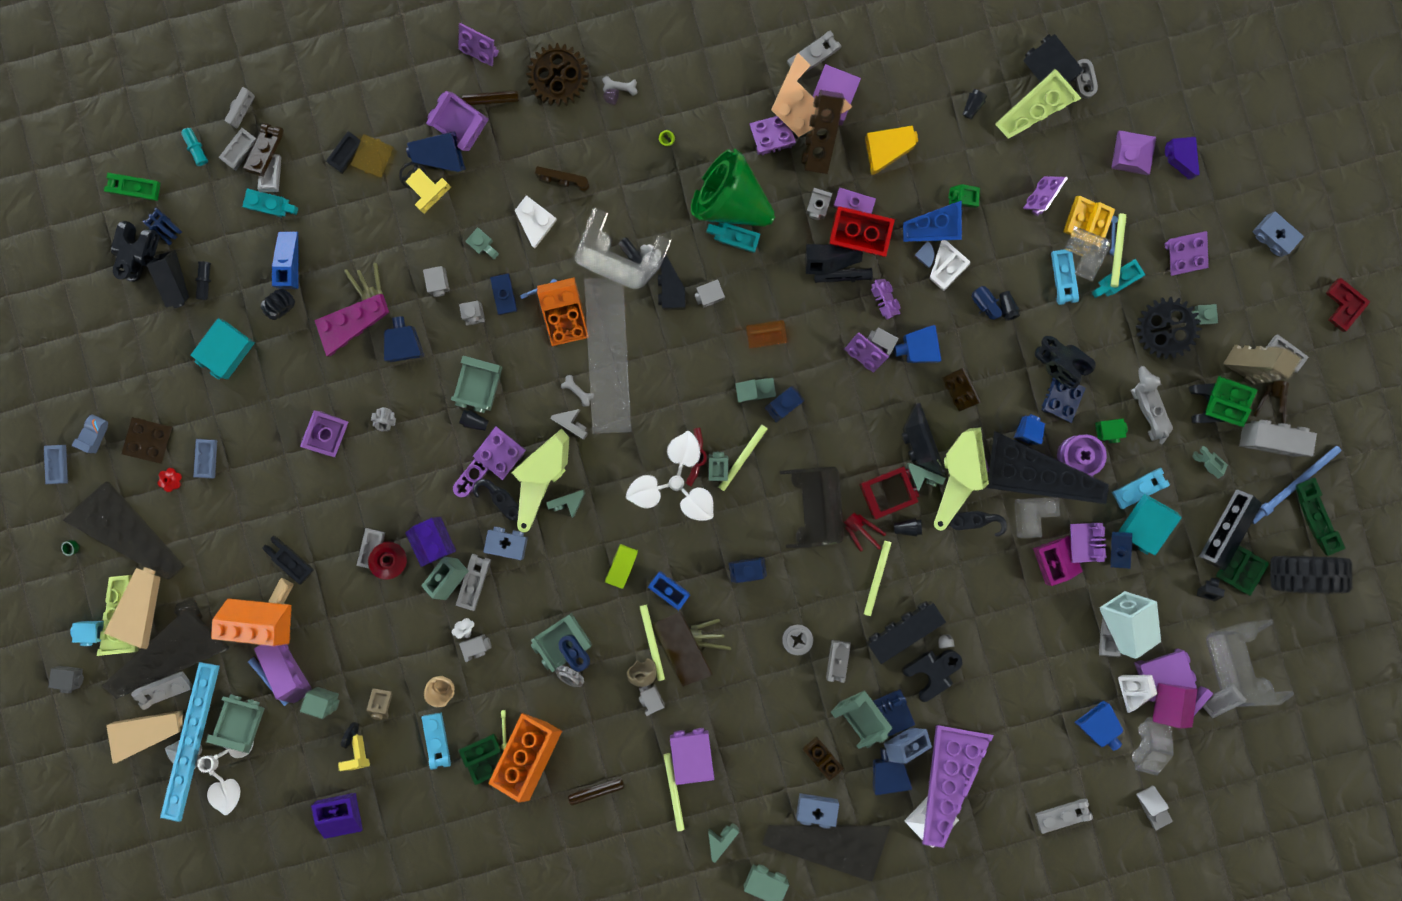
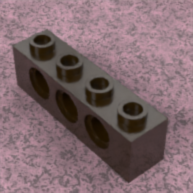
M819 90V95H815L813 107L816 108L815 114H811L809 126L812 128L810 134L807 133L805 145H808L807 151L803 152L801 160L805 171L828 174L845 99L843 93ZM823 110H830L831 113L828 116L824 117L821 115ZM820 129L827 130L824 135L817 134ZM820 147L823 149L819 154L813 153L815 148Z

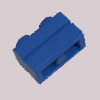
M661 571L657 573L648 585L650 590L678 611L690 596L687 590Z

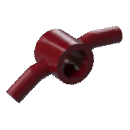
M695 428L693 432L699 444L700 454L704 456V459L692 466L691 473L685 484L691 487L698 476L699 467L707 459V455L702 449L703 438L701 428Z

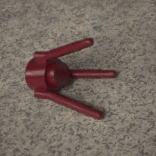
M855 512L844 521L845 529L849 532L859 551L862 552L863 548L852 530L855 532L859 530L878 550L881 549V546L862 526L865 523L876 532L886 536L884 531L866 520L861 514L857 515Z

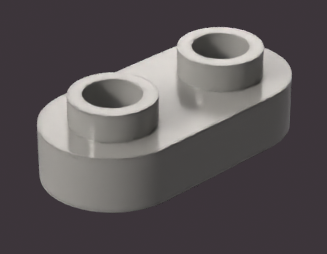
M1081 59L1078 61V64L1084 69L1085 73L1080 74L1074 81L1078 95L1087 99L1097 92L1098 84L1092 62L1087 59ZM1083 87H1088L1089 92L1084 91Z

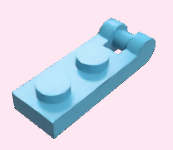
M1072 249L1051 252L1058 305L1070 301L1071 303L1079 302ZM1070 288V294H1065L1064 289Z
M1158 468L1113 491L1112 494L1120 509L1138 502L1144 493L1149 496L1170 486L1168 480H1165L1162 468ZM1156 478L1158 483L1153 485L1151 479Z
M442 712L423 715L422 723L430 769H437L438 766H451ZM436 753H442V758L437 759Z

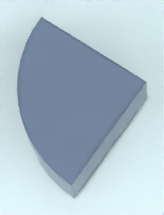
M928 241L914 256L927 268H930L934 260V250Z

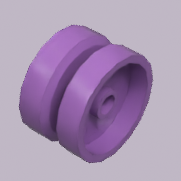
M1087 434L1070 436L1061 443L1057 452V460L1091 476L1101 471L1107 458L1103 443L1095 436Z

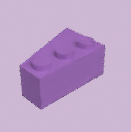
M288 644L278 646L259 645L254 648L276 699L296 703L304 698L307 692L312 690L290 653Z

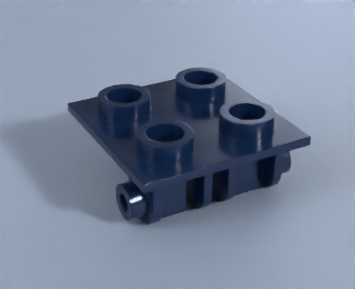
M1052 378L1050 388L1047 390L1050 393L1045 395L1048 398H1045L1041 405V411L1050 412L1072 423L1086 388L1079 385L1074 389H1069L1055 378Z
M901 689L873 700L892 727L891 731L887 734L888 736L915 725Z

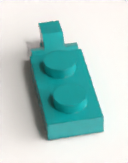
M248 188L246 190L243 208L278 217H285L286 213L297 215L298 208L288 204L289 200L284 197Z
M719 223L718 226L708 224L706 233L715 236L714 240L755 253L760 238V233L728 223Z
M1134 259L1121 267L1118 287H1111V273L1098 282L1100 287L1091 293L1095 298L1104 293L1108 297L1146 274L1137 260Z

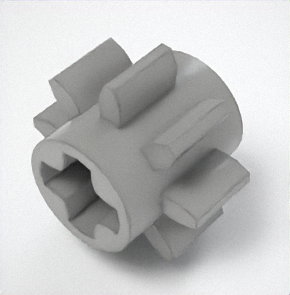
M388 408L377 409L376 413H372L371 417L373 427L379 431L390 430L391 426H395V413Z

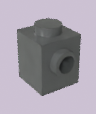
M66 666L51 668L48 688L60 689L59 692L72 693V690L80 688L83 683V669Z

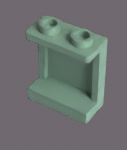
M462 356L461 363L463 365L454 397H451V400L456 401L455 405L466 408L467 405L474 406V411L485 413V410L491 411L503 367Z
M572 613L531 640L532 649L536 654L540 653L543 658L542 663L547 670L550 669L551 672H554L557 667L567 662L559 650V641L562 637L566 635L575 636L584 651L592 646L591 641ZM569 641L568 645L572 647V642Z
M865 690L840 701L831 711L834 718L844 715L861 738V741L856 745L858 749L865 746L869 748L875 742L882 743L888 738L887 734L892 729Z
M230 694L229 698L222 697V701H224L223 708L213 735H208L206 742L249 753L265 708L259 706L260 702L248 699L247 703L242 702V697Z

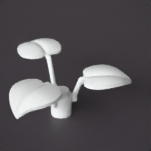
M687 431L673 439L667 450L670 460L674 463H680L677 476L671 477L668 484L657 486V480L654 476H641L630 485L626 499L639 507L651 508L660 501L661 494L659 489L670 487L674 491L681 490L686 496L680 503L681 510L686 516L695 520H709L713 518V499L711 494L704 488H695L689 494L683 488L684 480L680 477L683 464L692 467L700 457L697 439L690 431Z
M179 741L165 748L167 756L173 764ZM200 744L195 768L198 765V769L201 772H209L210 775H213L220 781L213 783L209 787L207 792L208 801L212 807L223 815H228L239 801L240 786L236 780L228 779L224 781L221 776L214 772L218 767V758L228 752L234 758H242L249 753L226 748V750L215 756L200 757L202 753V746Z

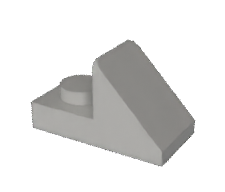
M579 409L555 414L550 418L584 440L588 435L585 431V426L578 422L573 424L580 412Z
M1154 786L1136 794L1155 830L1173 822L1167 811L1169 809L1168 805Z

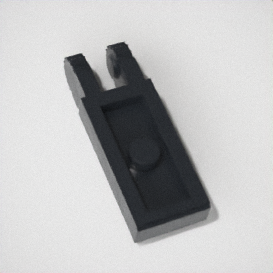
M272 536L270 540L280 550L276 553L268 545H264L262 549L292 579L300 585L303 584L314 569L278 537Z

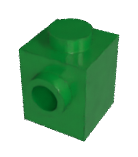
M1124 418L1095 422L1097 439L1100 441L1108 440V444L1120 442V438H1126L1128 427L1127 423L1124 422Z

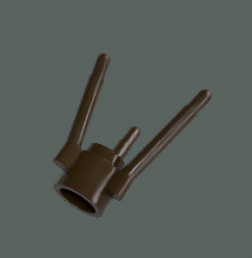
M1280 380L1273 381L1272 385H1267L1266 392L1254 416H1258L1269 394L1272 393V397L1280 398L1279 412L1282 413L1281 421L1282 424H1286L1289 383Z

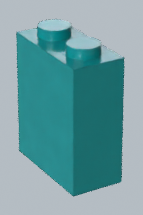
M217 318L190 356L196 359L194 362L200 367L210 369V374L219 380L220 378L229 379L255 342L225 320Z
M1144 493L1119 529V532L1132 533V543L1139 546L1138 549L1147 555L1149 553L1156 555L1182 517L1175 510Z

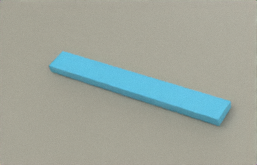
M199 662L160 818L177 822L182 821L220 668L218 665Z

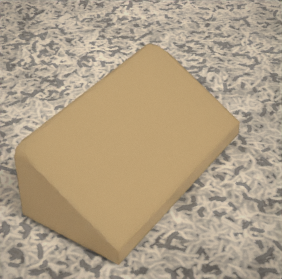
M281 578L268 602L284 604L293 587V583Z

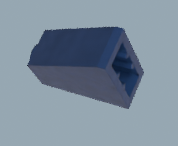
M456 132L407 143V155L414 163L456 172L465 170L461 150L457 147L458 139Z

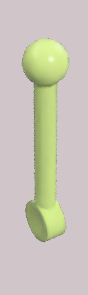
M501 710L503 736L501 748L504 750L507 745L506 710Z

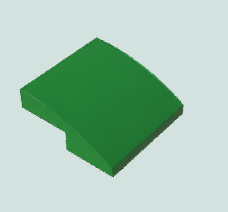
M1218 376L1207 406L1206 415L1244 427L1252 410L1250 406L1258 390L1254 387Z

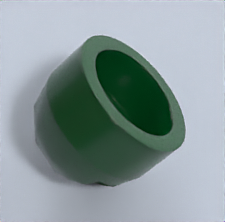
M75 540L65 541L61 545V551L66 556H72L80 549V545Z

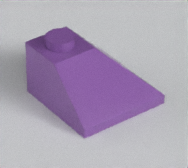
M1118 131L1111 169L1150 175L1156 137Z

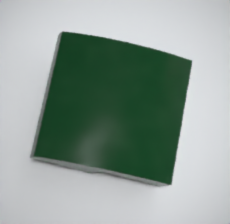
M1239 546L1226 570L1219 569L1215 577L1242 593L1251 596L1267 569L1269 562Z
M495 734L459 750L465 768L468 767L474 785L492 777L502 756L503 750Z

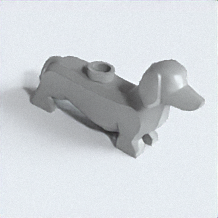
M1141 366L1138 369L1140 382L1130 391L1134 399L1139 400V407L1151 426V430L1148 431L1151 441L1159 439V443L1163 444L1173 430V426L1157 390V387L1161 385L1160 378L1152 375L1144 366Z

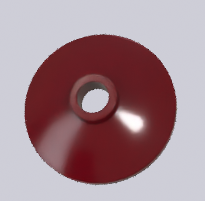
M394 542L378 544L372 549L368 557V567L371 573L383 580L393 579L400 575L407 563L404 549ZM385 556L389 557L387 562H383Z

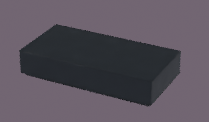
M348 131L326 162L343 174L365 143Z

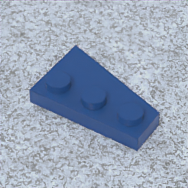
M962 200L904 221L903 242L962 240Z

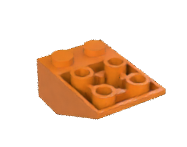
M575 277L537 286V294L551 345L555 346L589 338Z

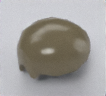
M649 658L643 663L636 661L627 671L629 682L638 687L651 685L657 675L655 662Z

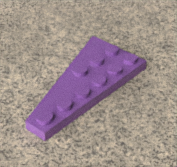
M936 726L922 844L944 848L953 828L955 818L962 808L961 805L970 790L979 770L978 767L981 760L984 758L989 742L992 741L994 735Z

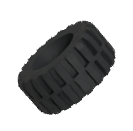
M1274 556L1270 560L1271 587L1275 591L1349 593L1353 589L1352 561L1349 558Z

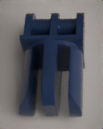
M155 207V211L152 214H148L149 218L147 220L144 219L142 222L149 229L155 230L159 237L168 245H171L172 241L161 231L174 240L177 238V235L167 225L178 234H181L182 231L170 221V218Z
M981 286L974 290L971 297L980 309L979 313L985 312L992 320L1002 315L1001 309L996 304L999 299L996 300L988 288Z

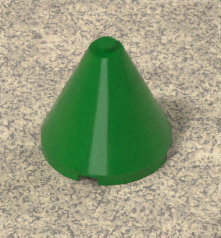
M729 149L726 150L711 164L703 175L702 180L705 182L701 191L695 190L691 202V214L701 221L763 227L772 224L775 219L774 209L744 155L736 149H733L734 152Z

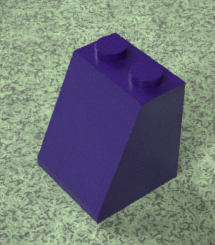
M441 517L430 518L405 532L421 567L456 552Z

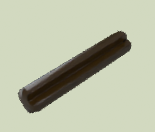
M517 91L462 95V100L469 105L518 102L519 95Z
M619 778L570 794L568 796L570 805H576L622 790L624 783Z

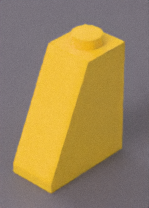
M913 126L867 133L865 141L871 175L877 174L915 147L916 143H918L917 131H914Z

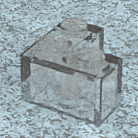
M1074 226L1066 243L1065 250L1081 256L1075 274L1093 281L1110 247L1111 240Z
M1059 498L1015 499L1017 537H1042L1041 518L1060 516Z
M1147 717L1144 723H1141L1139 726L1141 743L1138 749L1134 750L1132 761L1135 764V770L1158 776L1174 755L1171 726L1153 722V718Z

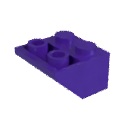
M356 793L320 799L311 805L315 826L324 839L363 831Z

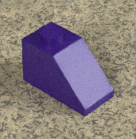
M1196 137L1176 138L1166 143L1165 156L1168 157L1169 164L1188 179H1194L1200 175Z

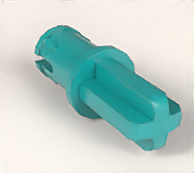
M191 128L183 129L181 134L188 146L187 151L191 152L196 166L207 164L208 159L201 148L202 144L198 142Z

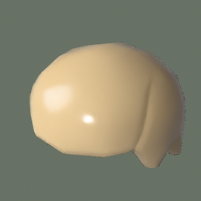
M444 676L433 677L426 684L424 699L433 707L446 706L455 693L453 682Z

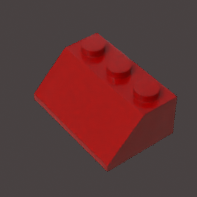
M838 206L829 244L886 257L895 219Z

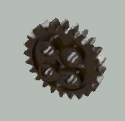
M556 43L555 48H552L551 44H549V50L541 47L543 53L535 52L537 59L531 58L530 60L533 65L527 66L532 71L526 73L528 78H532L528 80V84L533 85L530 88L531 91L536 92L535 96L537 99L542 96L543 103L549 100L550 106L554 102L557 103L558 107H560L561 102H564L565 106H567V100L569 99L574 103L573 97L581 98L579 91L585 92V88L582 85H588V81L584 79L589 77V73L585 72L588 70V66L584 64V57L580 58L579 51L574 54V47L567 50L566 44L562 48L559 47L558 43ZM560 58L563 60L559 65L553 64L555 59ZM569 72H575L576 76L574 78H568L567 74ZM541 73H549L547 78H540ZM557 73V74H561L562 76L559 77V76H555L554 74ZM556 85L563 86L559 92H555L553 89Z

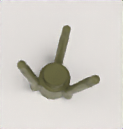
M377 263L373 264L377 290L374 287L368 288L361 271L357 270L359 279L364 287L362 291L347 269L344 270L362 300L383 294Z
M720 619L711 620L699 625H691L690 631L698 646L731 650L729 646L702 642L703 639L724 638V634L702 635V630H698L718 623Z

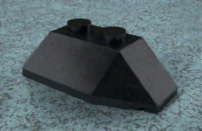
M921 402L913 405L903 427L904 433L901 434L904 443L909 446V458L911 462H914L915 465L940 476H946V471Z

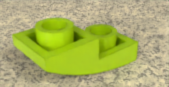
M620 544L605 583L623 589L638 550Z

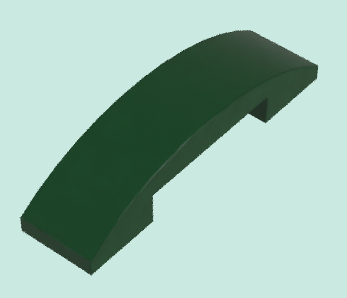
M1313 477L1296 484L1299 503L1306 522L1325 555L1329 556L1346 549L1339 532L1334 531L1320 496L1323 494L1316 478Z

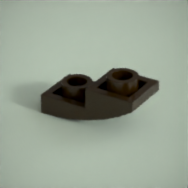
M815 737L802 748L829 781L844 769L818 737Z

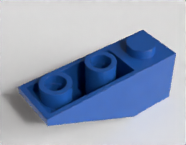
M278 232L272 264V286L275 288L299 289L298 232Z

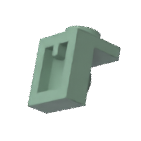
M713 452V455H709L708 481H728V455H724V452Z

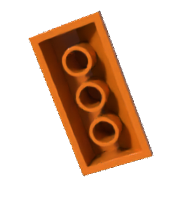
M227 599L212 619L211 639L268 646L289 644L291 605Z
M522 713L488 784L517 802L529 801L562 730L546 721Z

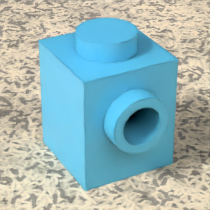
M104 621L72 623L70 630L72 643H80V646H92L93 643L100 642V632L103 630Z

